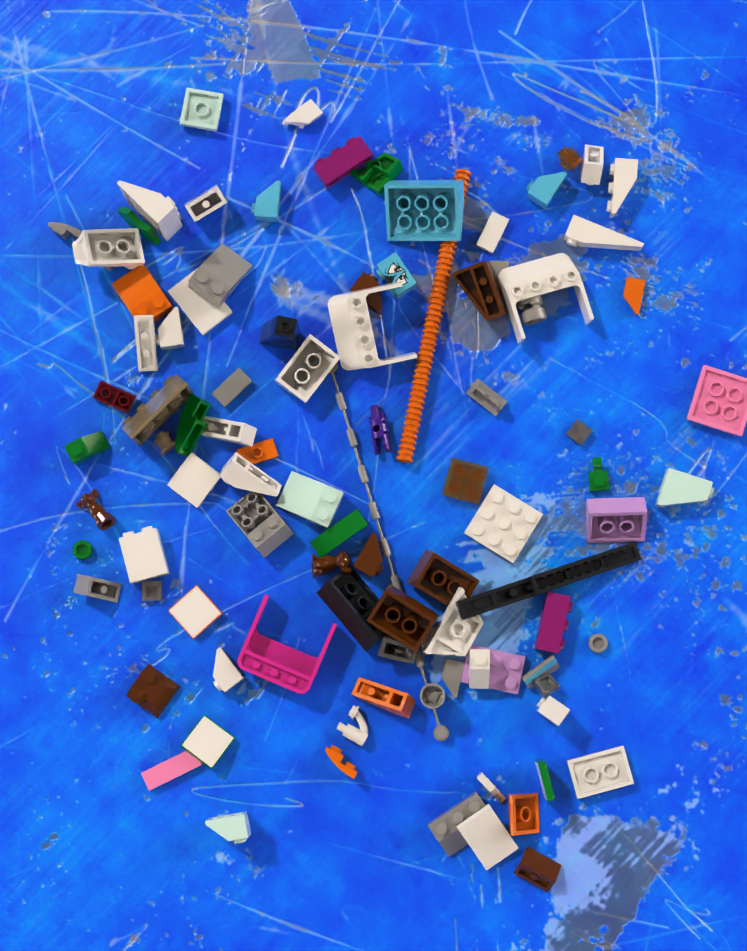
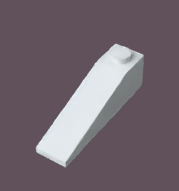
M573 215L563 239L567 241L568 245L573 247L641 251L644 245L640 241L576 215Z

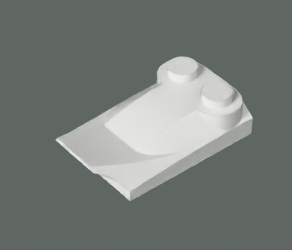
M138 228L83 230L79 238L72 243L76 264L88 267L125 266L128 269H136L145 263Z

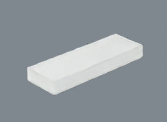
M134 315L138 371H158L154 315Z

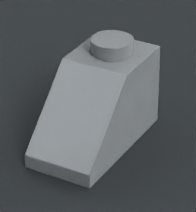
M78 574L73 593L117 603L122 584Z

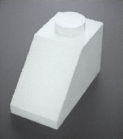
M585 144L581 183L600 185L604 147Z
M178 307L172 309L159 326L158 334L155 335L157 346L160 345L162 350L185 347L181 314Z
M219 647L216 651L213 672L215 681L213 683L219 691L227 692L243 680L244 676L223 648Z
M469 649V689H489L490 649Z
M550 695L546 698L542 697L536 705L539 707L537 712L557 726L560 725L570 711L569 708Z

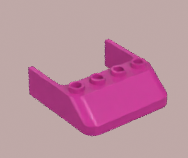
M265 594L238 656V666L244 671L296 693H306L311 688L337 624L333 623L319 657H312L257 632V626L270 598L269 595Z

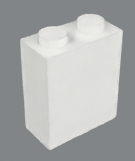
M153 526L142 528V532L134 534V531L123 533V537L119 538L129 581L132 584L170 574L159 531L157 528L153 529Z

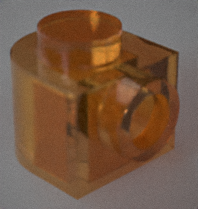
M565 146L557 154L561 160L559 163L566 171L568 169L573 171L584 161L573 147L567 148Z

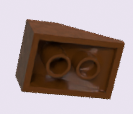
M426 549L407 583L448 606L458 587L465 590V595L468 598L471 597L480 580L438 554Z

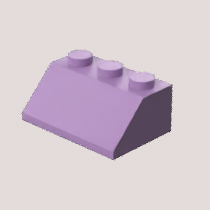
M644 497L593 498L586 500L587 543L645 541L647 507Z

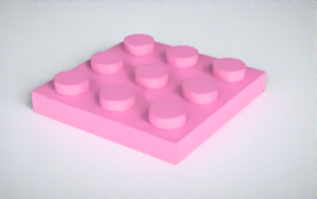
M703 365L686 420L742 437L747 422V378Z

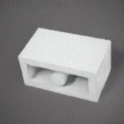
M215 185L185 203V207L194 222L226 204L227 201L219 187Z

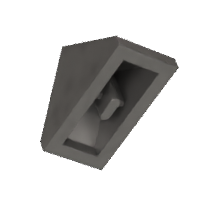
M384 636L377 655L413 664L418 650L414 652L391 636Z

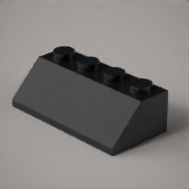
M349 565L352 570L351 573L341 571L329 580L317 594L367 652L387 634L367 622L379 599Z

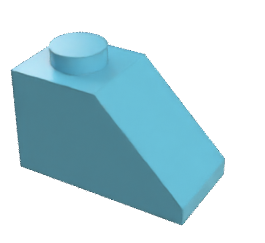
M560 172L537 177L535 182L531 181L527 186L526 190L528 193L526 197L546 209L566 179L567 173Z
M281 181L274 182L256 197V203H252L251 214H254L255 220L278 222Z

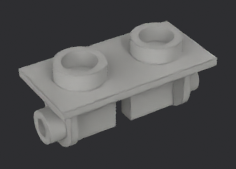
M478 378L466 392L467 395L494 416H497L508 402Z

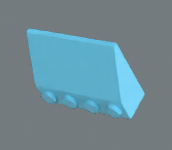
M390 180L384 184L387 241H461L464 209L463 180Z

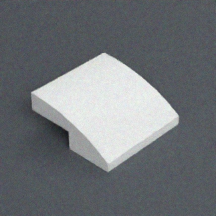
M191 453L167 486L198 508L221 477H219V472L194 453Z

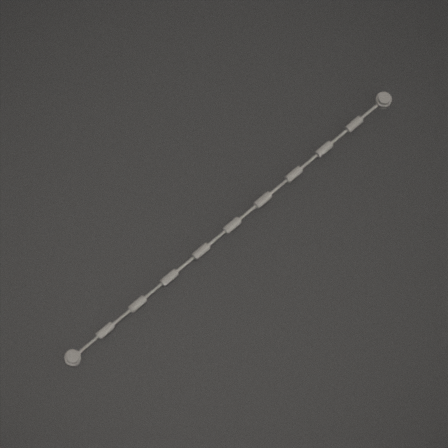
M336 363L328 374L332 375L337 391L335 396L347 424L348 430H346L349 443L354 448L359 464L357 467L361 482L365 484L370 503H368L371 516L373 520H376L381 537L379 540L384 557H387L392 573L390 577L392 585L402 591L398 575H395L389 557L391 552L387 539L383 537L378 518H380L376 502L372 501L369 491L365 466L361 464L356 448L358 443L354 429L350 428L345 411L347 406L344 396L339 391L334 375L338 369V363ZM419 649L415 661L417 668L420 667L426 685L428 683L423 669L425 664ZM434 708L433 713L437 726L433 731V735L437 740L444 741L449 736V730L444 725H440L436 709Z

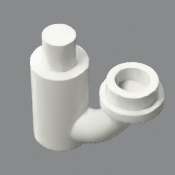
M353 705L348 716L351 719L354 717L357 719L360 729L349 723L346 726L341 722L336 729L343 732L342 736L363 746L369 735L368 726L358 710L359 706Z

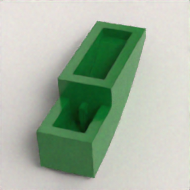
M190 393L182 410L175 442V451L187 457L191 454L207 426V423L202 420L211 406V403Z
M356 509L312 540L310 544L319 557L325 556L366 528L368 524L358 509Z

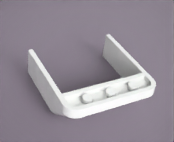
M558 253L504 268L498 275V283L518 344L522 343L526 338L516 309V303L521 300L573 286L585 324H589L594 319L580 273L570 257L565 253Z
M401 281L338 294L329 299L328 310L338 356H340V365L343 369L349 371L366 369L417 358V354L413 352L379 359L366 301L367 295L402 287Z

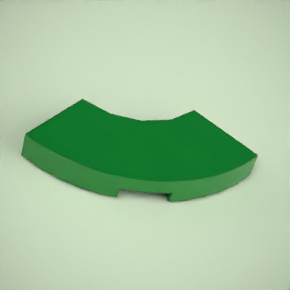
M121 206L117 210L131 228L139 229V234L144 239L155 245L161 242L153 227L142 221L132 209Z

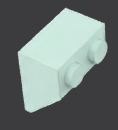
M247 811L212 817L205 821L206 826L226 840L234 841V844L246 842L247 838L251 835Z

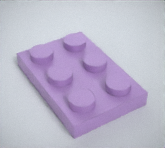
M471 645L470 649H490ZM490 649L489 688L518 694L526 656ZM469 650L466 654L461 682L469 684Z

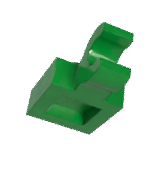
M601 457L593 458V472H588L589 492L609 490L608 470L602 471Z

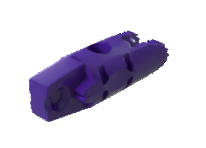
M380 405L370 406L371 417H369L374 453L375 455L381 454L380 440H383L385 451L391 452L386 415L383 414Z

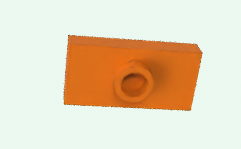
M273 438L255 443L252 447L246 446L237 449V453L253 465L279 457Z

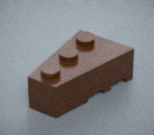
M484 260L451 273V276L457 281L487 321L492 322L509 315L489 261Z

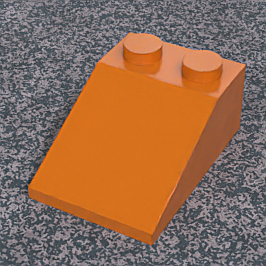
M145 265L138 266L112 283V286L133 317L134 315H154L155 323L168 315L173 309L171 303Z

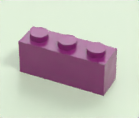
M361 136L357 138L352 137L346 142L345 146L342 148L337 147L331 151L330 156L317 160L313 170L327 190L348 176L352 170H357L372 160L373 153Z
M546 592L534 649L559 654V650H563L565 639H562L563 631L567 632L569 624L566 616L567 612L571 613L573 601H570L571 596Z

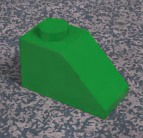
M102 431L80 437L64 446L72 463L76 466L110 448Z

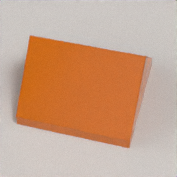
M538 793L508 794L509 834L511 836L540 833Z

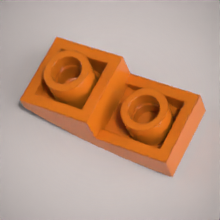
M334 745L331 748L327 746L325 751L331 761L342 772L354 779L358 773L355 770L356 766L348 761H345V763L341 762L344 757L341 754L342 749Z

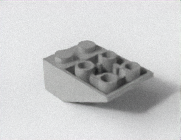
M250 491L226 511L264 558L294 534L261 493Z

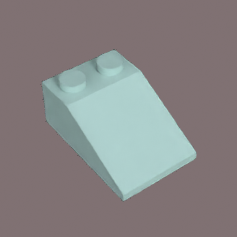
M291 471L276 506L329 529L344 496V492Z

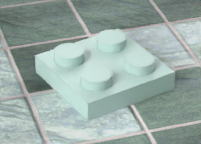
M186 87L180 126L217 132L224 95L222 93Z

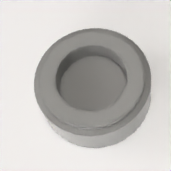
M593 634L588 640L589 649L595 653L605 651L608 646V640L603 634Z

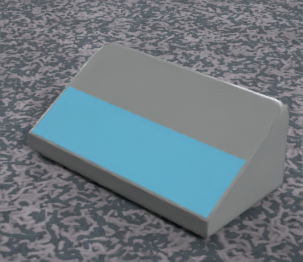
M550 655L521 677V680L528 689L534 687L532 684L533 679L546 673L551 674L559 668L554 655Z

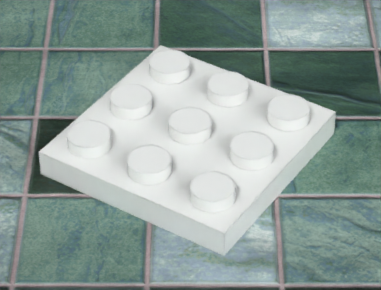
M494 484L464 534L509 562L514 563L543 514Z

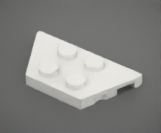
M458 587L425 646L423 653L466 656L484 622L480 615L461 621L455 602L467 598L463 588Z

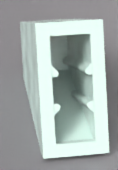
M668 468L665 471L655 506L665 507L705 502L708 498L711 499L713 495V482Z

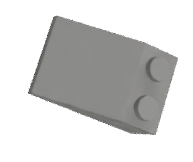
M222 243L191 276L188 287L219 309L253 265Z

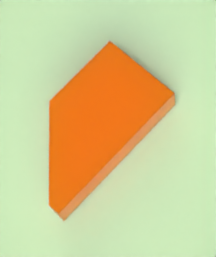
M626 277L623 298L629 304L633 313L638 316L645 280Z

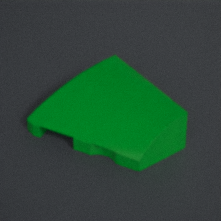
M385 152L378 156L377 159L365 163L366 167L357 172L352 170L350 174L362 185L381 196L384 193V184L394 180L403 170V166L399 159Z

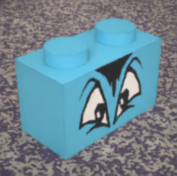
M396 252L377 264L376 274L381 281L385 280L387 284L402 282V287L388 289L392 297L395 295L399 299L417 287V282Z

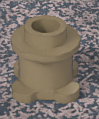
M161 431L154 437L155 441L153 443L154 445L157 444L161 450L160 453L164 456L175 448L176 441L173 442L169 432L164 433V431Z

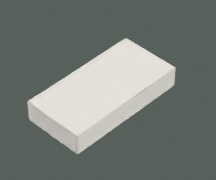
M492 211L476 246L493 254L509 219Z

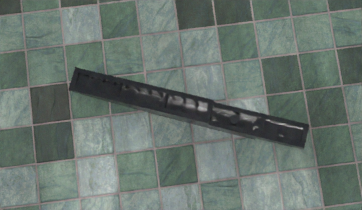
M632 542L459 600L455 603L462 621L642 559L636 542Z

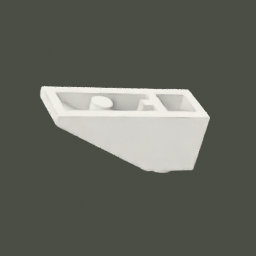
M205 416L202 420L207 423L201 434L202 436L250 447L253 446L257 428L242 422Z
M237 452L223 466L219 475L225 483L235 488L275 497L278 496L282 486Z

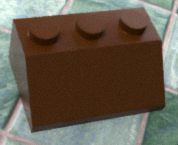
M390 584L371 612L367 622L414 652H417L439 615Z

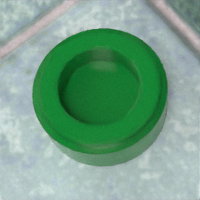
M80 540L74 544L73 554L76 558L86 560L92 555L93 548L89 542Z

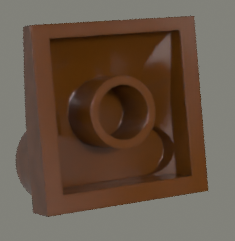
M148 664L133 683L126 696L158 718L181 686Z

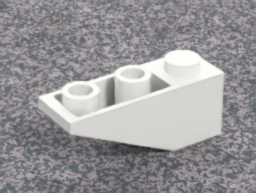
M615 158L613 164H610L609 175H612V182H609L608 193L611 194V201H607V212H610L609 218H614L637 179V159Z

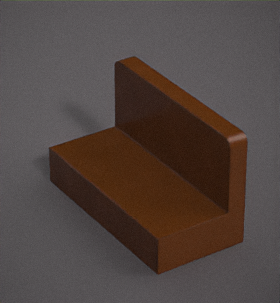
M527 847L513 874L549 892L556 882L561 864Z

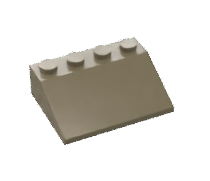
M178 375L170 376L164 382L165 386L160 391L158 389L154 391L150 396L151 399L146 404L142 403L137 408V413L133 417L129 416L123 422L122 430L137 445L141 446L187 401L190 393L194 394L190 386Z

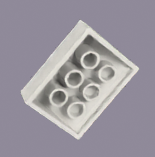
M120 180L117 182L127 203L166 241L183 227L181 223L182 218L177 211L178 208L169 196L165 198L161 193Z

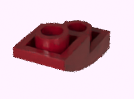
M100 381L92 398L128 414L136 396L104 381Z

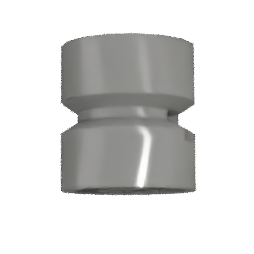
M542 295L518 301L519 309L523 310L521 313L523 325L536 324L547 319L545 309L541 307L543 304Z
M426 684L420 690V701L427 708H438L445 700V691L438 684Z

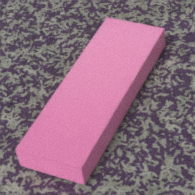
M185 751L142 772L141 775L150 791L202 765V763Z

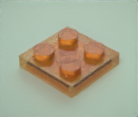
M452 458L442 495L479 505L489 467Z

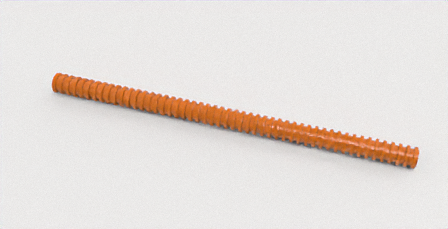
M456 169L454 180H463L464 199H466L471 172L466 169ZM442 241L440 243V254L437 256L439 260L436 261L438 266H435L437 271L434 272L433 289L430 291L432 294L429 296L431 300L428 301L430 305L427 306L426 323L423 325L425 329L422 330L424 334L421 335L420 352L417 354L419 357L416 359L418 363L415 364L417 369H414L413 386L410 388L412 392L409 393L411 398H408L410 403L407 404L406 421L403 423L405 427L402 428L404 432L401 433L400 450L397 452L399 456L396 457L400 462H413V451L416 449L414 445L417 444L415 439H418L416 434L419 433L417 429L420 428V416L423 414L421 410L424 409L422 405L425 404L423 400L426 399V387L429 385L427 382L430 380L428 376L431 375L429 370H432L430 365L433 364L434 347L437 345L435 341L438 340L436 336L439 335L440 318L443 316L441 313L444 311L442 307L445 306L443 302L446 301L448 279L451 277L449 273L452 272L450 267H453L451 262L454 261V250H456L455 245L458 241Z

